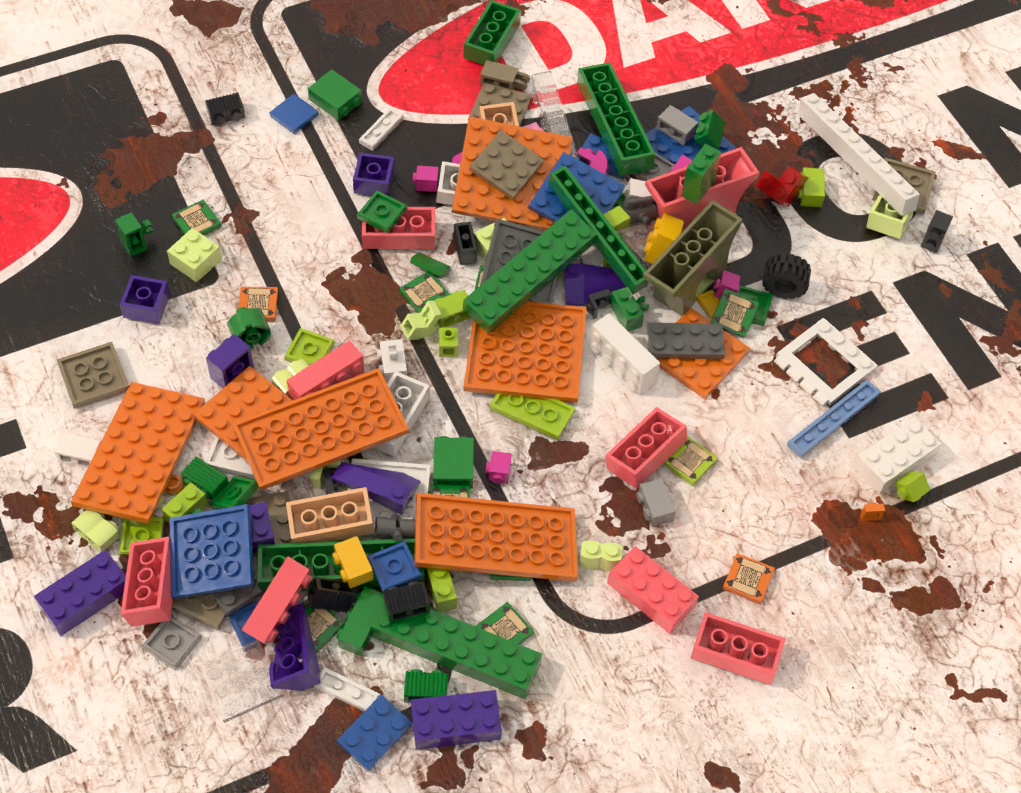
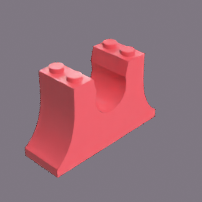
M740 147L721 154L716 180L698 204L681 196L688 166L649 179L645 182V186L657 203L656 219H661L663 213H667L684 221L682 233L712 200L735 214L741 196L748 186L759 177V171L743 148Z

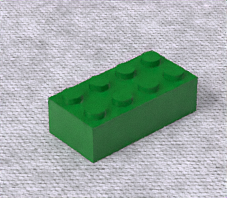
M490 0L464 42L463 58L482 65L485 64L486 60L498 63L520 26L521 10Z

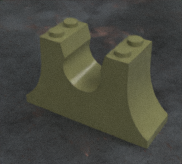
M712 200L643 274V278L654 285L653 297L683 316L694 305L696 290L703 277L707 274L716 280L723 270H726L729 251L733 239L742 224V218Z

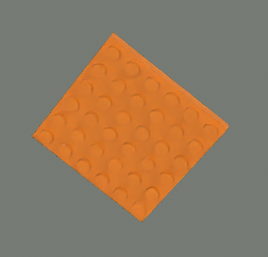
M469 116L451 213L491 221L505 218L506 221L546 231L554 223L528 209V206L563 152L570 155L573 137ZM500 130L544 159L540 168L513 200L469 170L470 165Z
M527 301L489 334L473 320L463 391L487 394L499 393L506 396H523L525 398L545 400L556 399L564 402L578 403L587 307Z

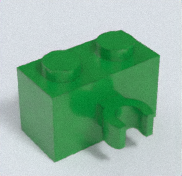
M131 212L115 220L120 241L130 257L147 250L144 234L148 235L154 232L149 219L139 224Z
M629 287L611 292L610 306L619 323L628 332L641 328L644 318L643 312L648 311L650 306L649 304H641L645 302V296L639 297L636 301Z

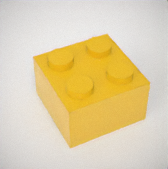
M663 213L661 219L657 218L653 227L655 229L653 232L650 231L646 240L647 243L643 250L646 253L644 260L653 264L681 234L684 221L667 213Z

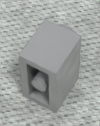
M670 105L658 117L656 129L684 146L696 135L698 122Z
M660 478L641 483L636 496L639 504L642 503L644 507V517L646 521L649 520L651 527L674 521L676 510L663 479Z

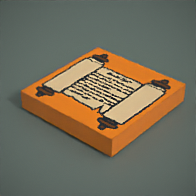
M241 287L238 309L241 307L262 309L267 321H276L278 287Z
M737 553L722 589L761 605L775 568Z

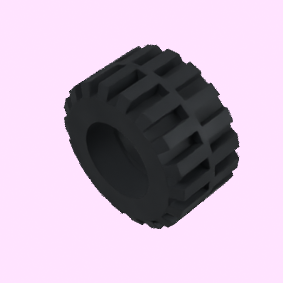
M782 253V255L776 254L775 257L771 256L765 264L762 285L766 291L778 298L795 299V297H802V295L806 294L811 276L810 264L805 259H801L802 257L795 256L794 254Z

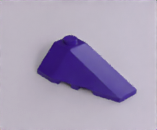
M576 263L570 264L563 270L565 305L585 306L589 294L609 289L611 293L626 287L613 268Z
M344 462L340 463L331 480L351 490L366 487L369 499L401 515L421 481L403 472Z
M299 603L289 609L288 613H290L288 620L284 625L280 624L279 627L280 638L278 644L274 647V652L276 653L274 662H271L269 667L270 687L274 689L303 691L321 683L318 659L305 606L303 603Z

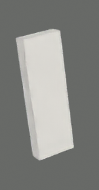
M389 108L359 139V144L374 151L401 123L404 115Z
M325 667L320 674L321 683L314 686V688L362 711H365L380 696L379 693Z

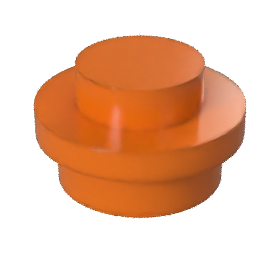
M172 475L165 491L169 494L179 493L184 486L183 480L177 475Z

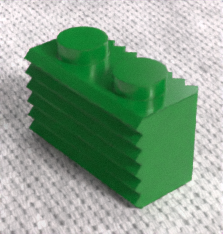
M714 110L702 113L699 117L700 122L696 129L695 142L701 148L707 144L718 149L726 122Z
M197 456L181 472L183 484L185 486L189 483L194 484L205 493L206 499L213 500L228 483L226 475Z
M419 669L405 672L404 702H411L412 699L447 696V673L440 670L426 673Z

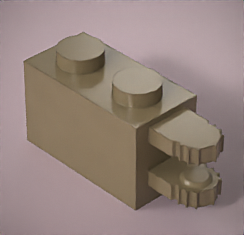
M486 60L480 74V86L485 82L512 90L524 91L528 87L527 83L531 78L530 75L519 72V68Z

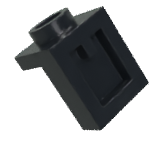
M609 289L588 295L585 307H587L588 314L591 313L593 319L597 318L598 308L602 309L610 305L611 293Z
M329 468L322 471L326 495L338 492L337 482L331 480L337 468Z

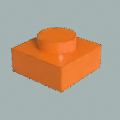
M868 503L864 505L860 513L861 521L881 520L885 512L884 504Z

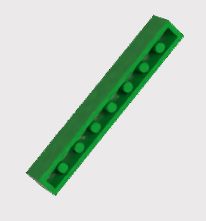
M566 165L552 172L549 178V186L568 211L572 209L597 233L594 245L625 286L629 287L633 295L647 287L649 282L643 278L646 270Z

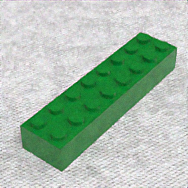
M611 62L578 68L577 84L620 176L653 170L655 152Z
M571 209L463 300V310L489 334L595 243L597 233Z
M394 539L360 541L366 557L404 541L413 558L415 556V539H402L399 542H396ZM340 542L258 545V587L262 593L266 592L287 557H290L312 572L310 575L313 577L311 583L307 588L303 587L301 591H309L315 577L343 581L340 575L342 570L340 564L336 565L332 553H335L334 544ZM418 567L422 578L414 582H424L425 585L424 568ZM373 573V580L355 586L356 589H363L364 586L368 588H380Z
M383 601L371 625V636L373 638L522 699H526L542 661V653L431 608L430 612L389 622Z

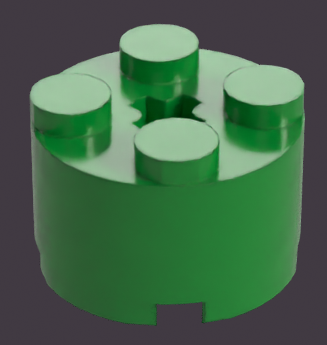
M241 307L237 309L236 314L227 322L231 335L235 334L249 345L250 349H253V345L258 343L261 346L271 336L270 327L262 309Z

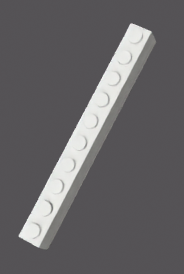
M815 93L800 98L798 115L901 216L917 209L920 194Z

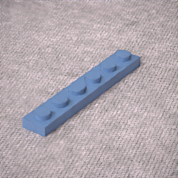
M869 380L864 381L789 440L787 446L798 457L802 458L875 400L881 391Z

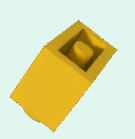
M357 536L334 544L335 553H332L335 564H340L342 569L340 575L344 583L347 582L349 587L353 588L373 580V570Z

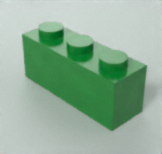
M364 586L362 592L357 593L354 600L355 606L353 610L350 609L345 618L346 623L344 627H340L336 636L339 648L362 657L372 637L371 625L384 601L383 593Z

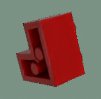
M788 166L780 179L771 172L764 171L755 186L779 204L789 207L809 177L795 167Z

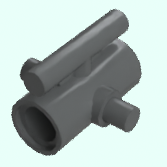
M652 196L624 201L625 208L623 210L630 216V224L640 222L649 225L651 220L656 219L657 208L652 203L655 202Z
M393 514L391 518L376 517L375 536L381 537H374V540L394 539L396 542H399L405 538L415 539V519H401L397 514Z

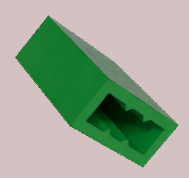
M332 69L308 87L309 100L338 121L342 117L347 116L352 109L358 107L362 102L361 89Z
M707 144L701 148L686 169L682 197L695 204L700 202L716 180L721 151Z
M447 436L434 437L433 485H470V489H473L474 438L466 436L459 438H449Z

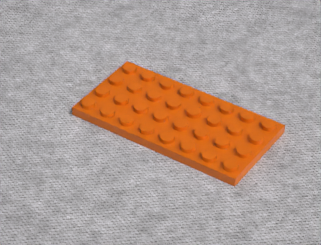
M379 368L232 423L260 491L410 433Z
M131 382L71 500L72 506L150 524L197 422L193 414L205 404V398Z
M417 493L414 567L576 582L578 579L575 508Z

